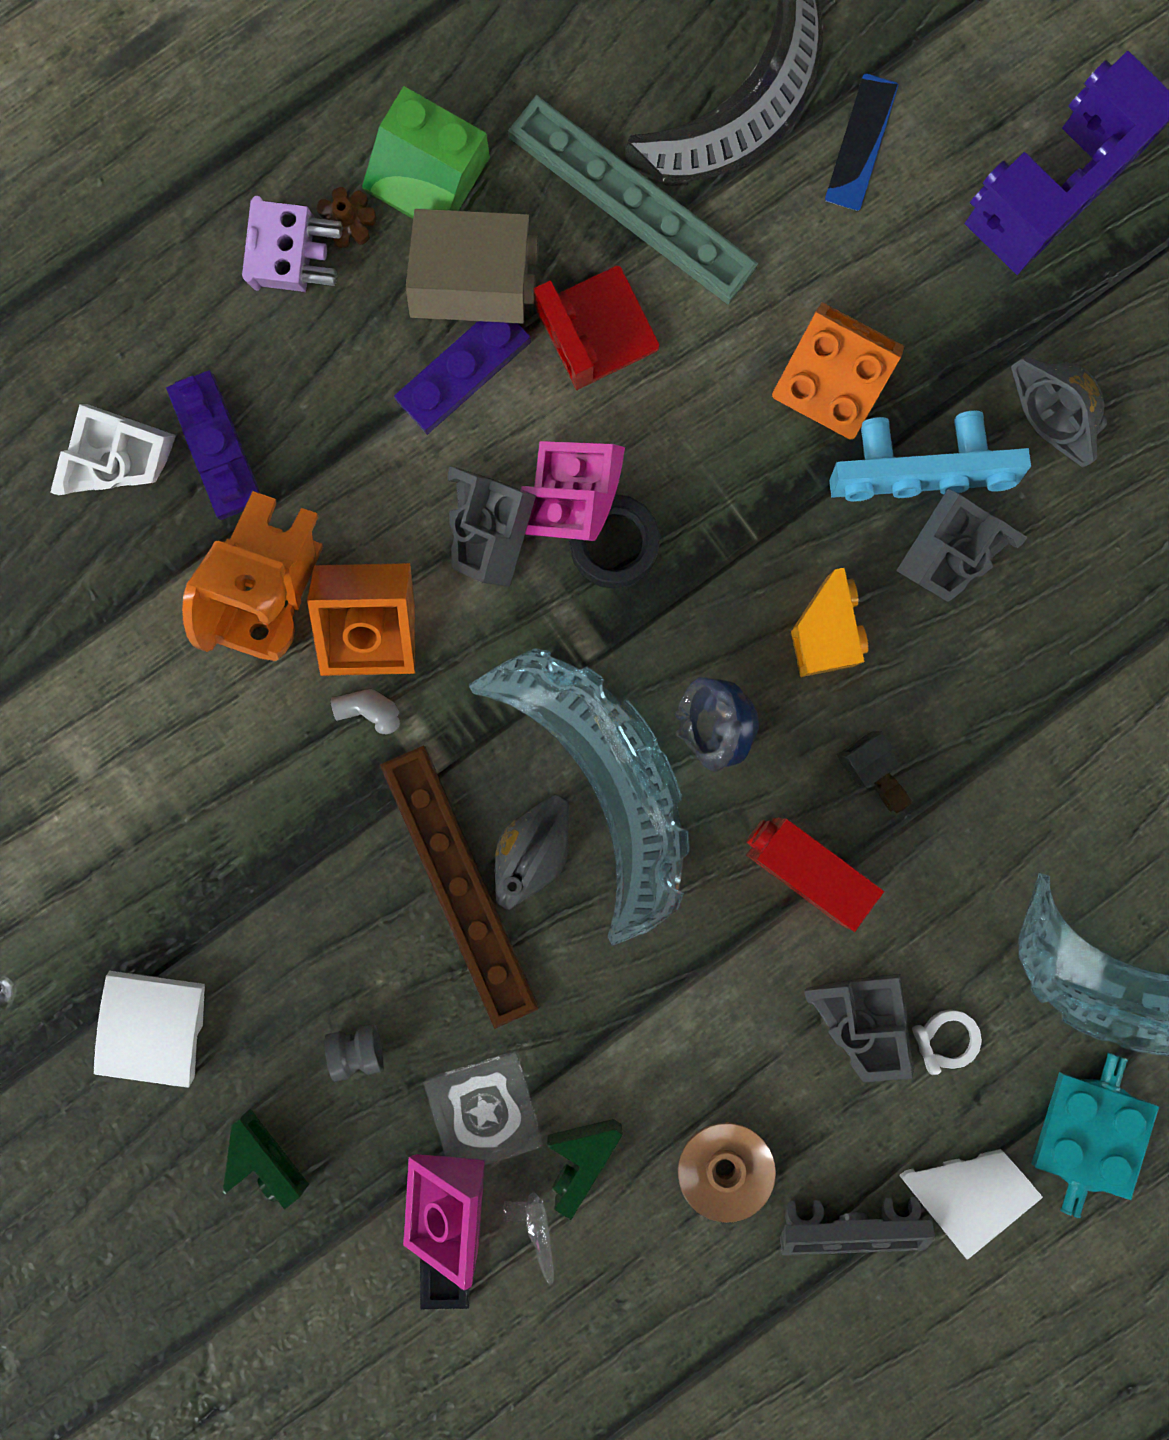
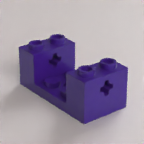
M1126 51L1113 65L1105 60L1084 83L1086 87L1068 106L1073 113L1062 129L1092 157V160L1083 169H1077L1060 187L1027 153L1023 152L1011 165L1003 160L986 177L982 183L984 187L970 201L974 210L964 224L1016 275L1099 196L1152 143L1169 123V89L1129 51Z

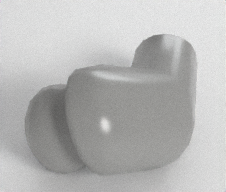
M373 689L331 698L332 711L336 721L362 715L370 722L375 723V729L380 734H391L399 728V710L396 704Z

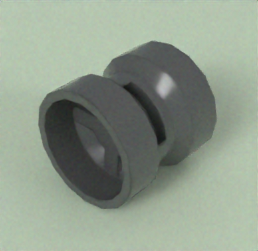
M375 1024L359 1027L355 1036L352 1034L346 1035L342 1031L325 1035L326 1062L333 1082L350 1079L354 1073L359 1072V1069L367 1075L384 1071L382 1043Z

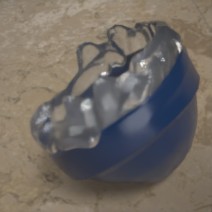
M704 676L697 678L686 688V693L679 701V709L675 713L676 718L680 720V728L676 732L677 736L683 739L686 745L696 754L698 761L712 772H719L724 767L733 766L744 761L759 730V718L753 703L739 686L726 680L711 679Z

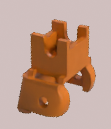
M252 491L231 538L226 539L225 542L215 541L211 549L186 585L183 595L182 614L185 632L192 646L209 652L217 644L257 658L277 661L286 653L293 643L295 634L292 619L295 613L294 609L299 610L302 594L323 549L322 543L314 541L312 536V530L318 519V513L301 508L290 529L283 532L282 529L269 525L277 504L276 499ZM285 600H288L287 607H284ZM257 627H265L269 632L264 639L256 640L251 636L252 631Z

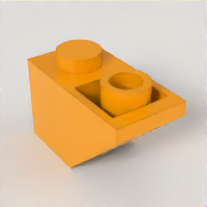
M845 568L835 569L826 577L791 630L800 677L845 669L864 663L863 654L868 653V639L863 625L857 626L853 607L858 606V592L852 578L847 579Z

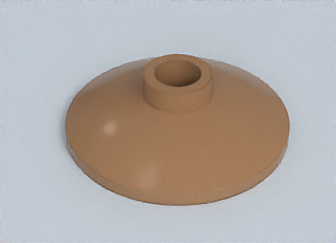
M729 1122L716 1123L701 1129L689 1139L680 1155L678 1179L681 1191L689 1205L696 1212L713 1221L728 1223L751 1217L768 1201L775 1184V1163L769 1147L756 1132L740 1124ZM722 1160H729L734 1164L732 1172L728 1175H720L716 1171L717 1164Z

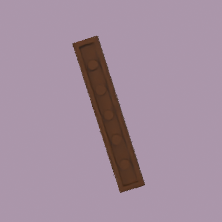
M423 745L380 764L494 1029L538 1010V1003L426 746Z

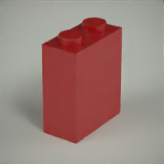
M773 817L768 822L762 820L746 841L751 846V849L746 854L747 857L833 921L853 932L858 929L885 892L788 819Z

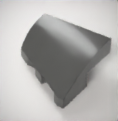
M450 466L448 481L457 483L458 509L449 511L450 527L454 535L451 547L452 569L482 583L510 587L536 495L494 479Z
M900 974L839 981L805 989L807 1002L816 1007L830 1028L829 1034L836 1044L843 1047L851 1058V1066L862 1082L912 1079L915 1067Z

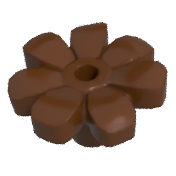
M339 187L332 191L333 202L326 199H321L318 202L316 210L321 217L326 220L340 221L342 223V236L340 238H333L335 246L347 248L350 244V237H353L359 245H363L370 239L369 231L365 226H372L376 223V213L373 208L367 207L368 198L363 192L357 190L351 197H348L346 189Z

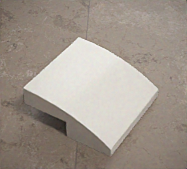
M109 971L106 975L100 1005L95 1045L94 1074L189 1088L195 1078L197 1035L203 1026L205 984Z

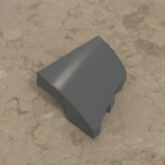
M948 489L896 571L949 602L965 590L970 580L983 576L992 569L993 564L990 559L1005 546L1010 544L1018 548L1027 537L1004 521L987 513L962 495Z

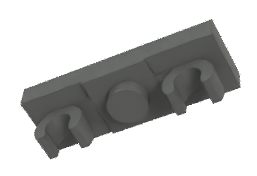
M917 1197L909 1199V1216L907 1217L898 1216L893 1210L892 1198H886L881 1207L883 1219L869 1220L868 1215L865 1213H848L839 1216V1221H833L830 1224H821L824 1217V1208L820 1200L813 1202V1218L808 1221L801 1220L797 1216L795 1201L788 1203L785 1212V1219L788 1225H784L780 1236L781 1254L783 1256L927 1250L935 1238L932 1220H918L921 1215V1205Z

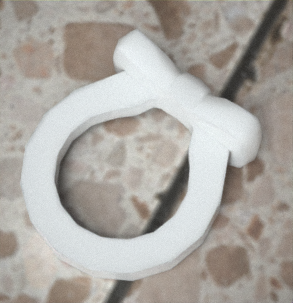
M952 1009L940 1011L933 1015L924 1027L921 1025L912 1027L913 1034L919 1045V1052L923 1056L927 1071L931 1075H938L941 1072L940 1067L950 1069L964 1067L971 1063L980 1051L982 1042L980 1029L976 1022L963 1012ZM954 1020L966 1026L969 1031L970 1042L963 1054L953 1058L933 1054L930 1040L942 1024Z

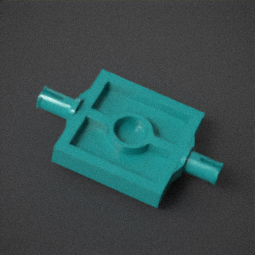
M1107 1052V1059L1100 1080L1080 1079L1059 1072L1031 1163L1035 1168L1058 1175L1068 1183L1060 1211L1070 1216L1072 1214L1076 1218H1081L1088 1191H1105L1128 1200L1132 1199L1159 1110L1158 1105L1131 1096L1120 1087L1128 1059Z

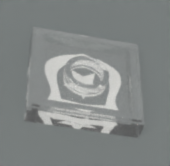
M517 1051L424 1080L423 1083L445 1157L485 1160V1165L544 1147L543 1137Z

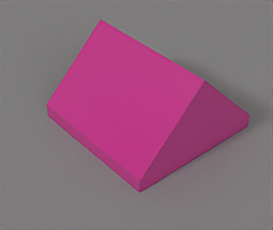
M421 1154L410 1156L408 1161L403 1245L461 1289L471 1288L479 1249L485 1160Z

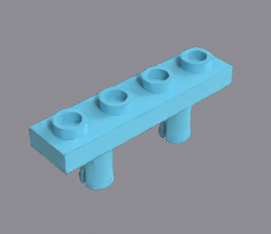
M966 411L958 414L956 419H954L959 453L896 458L893 457L889 419L884 417L867 419L861 426L865 460L836 462L829 480L831 498L845 497L848 501L856 502L870 499L877 494L891 493L896 498H909L920 494L922 491L940 490L941 494H945L950 489L959 494L975 487H987L989 491H1005L1019 484L1030 469L1029 448L988 450L983 412Z

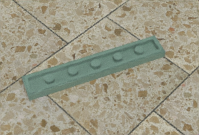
M538 95L533 98L509 128V139L727 305L730 304L757 269L758 262Z

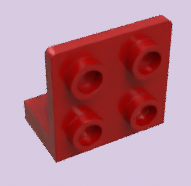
M614 266L560 293H557L551 280L533 288L535 308L576 391L659 350V342L620 266Z

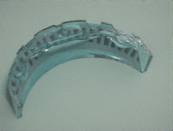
M534 648L500 664L470 683L469 687L473 694L504 702L537 721L564 746L591 784L608 824L616 861V903L607 936L613 946L651 931L679 909L684 892L679 891L683 857L689 854L688 830L681 829L676 805L683 799L666 755L658 747L654 733L628 700L621 703L602 686L604 678L590 668L585 667L579 670L572 665L550 657L551 651Z
M1039 873L1018 938L1019 960H1021L1027 977L1031 981V990L1041 1003L1048 1001L1062 1013V1021L1084 1034L1101 1041L1114 1042L1125 1049L1169 1056V975L1151 972L1121 962L1099 951L1082 939L1059 913L1051 895L1050 876Z

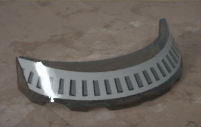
M778 0L775 22L768 44L758 64L745 82L722 104L696 120L660 132L630 135L626 144L625 162L640 174L666 186L688 185V181L710 178L724 173L733 174L751 165L753 159L764 153L772 145L776 146L802 114L805 108V98L808 94L812 93L817 79L823 48V23L819 0Z

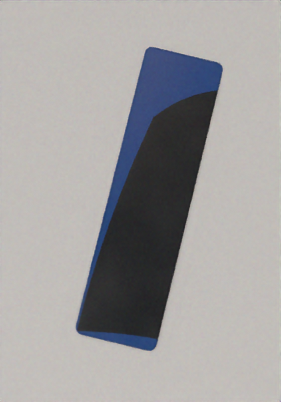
M870 74L863 75L825 196L827 202L856 211L861 209L898 89L896 82Z

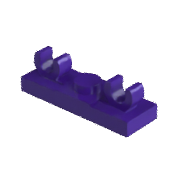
M208 370L196 376L192 375L176 381L175 384L166 387L216 517L223 520L243 512L252 491L260 493L214 374Z

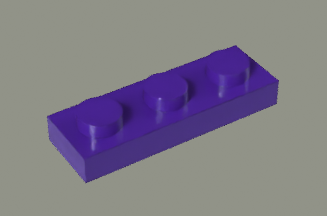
M478 321L396 393L394 398L428 435L531 343V338L518 323Z

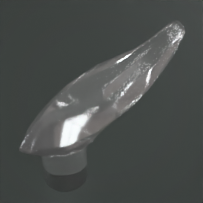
M533 1192L528 1196V1202L505 1201L503 1205V1220L506 1222H527L528 1235L536 1248L542 1273L547 1284H553V1259L549 1227L542 1200Z

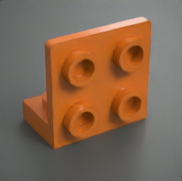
M822 302L779 379L772 397L852 440L856 437L862 423L867 418L898 364L905 346Z

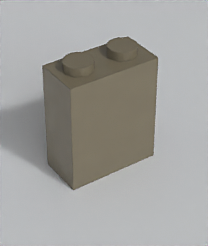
M414 209L406 279V294L410 318L524 324L525 304H534L533 288H535V274H528V265H537L538 235H529V215Z

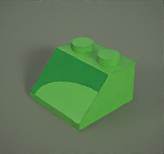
M403 86L379 126L362 185L363 191L412 219L414 217V209L459 211L490 159L487 134Z

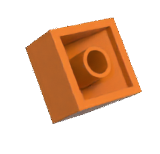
M410 563L314 565L307 603L320 676L415 674V601Z

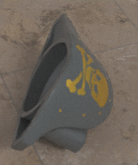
M1024 357L1013 364L1011 368L1023 411L1036 432L1082 468L1093 463L1097 459V434L1107 426V419L1103 415V395L1093 376L1083 367L1070 362L1048 364Z
M554 794L518 817L504 829L497 842L495 854L496 904L510 910L549 885L559 876L564 868L568 854L569 801Z

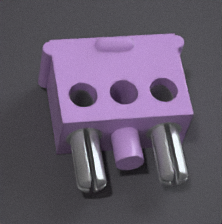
M254 196L250 203L242 271L243 279L256 291L260 290L261 287L306 292L307 283L334 286L337 281L335 269L309 266L310 259L325 261L327 257V245L312 242V237L315 235L340 238L342 236L341 231L343 230L342 223L334 220L317 219L307 206L266 202L261 197ZM296 221L293 226L288 227L291 222ZM289 245H293L290 250L285 251ZM290 268V271L283 275L285 269Z

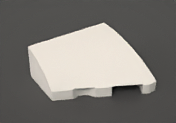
M80 404L69 448L60 452L50 493L65 495L73 492L154 483L157 481L168 460L176 435L88 404Z
M1001 1149L981 1153L972 1160L963 1161L958 1158L943 1162L944 1166L915 1172L913 1169H908L899 1175L967 1260L1043 1198Z

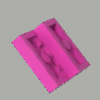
M540 441L534 487H521V490L536 495L525 535L596 541L608 517L616 494L625 447L615 444Z

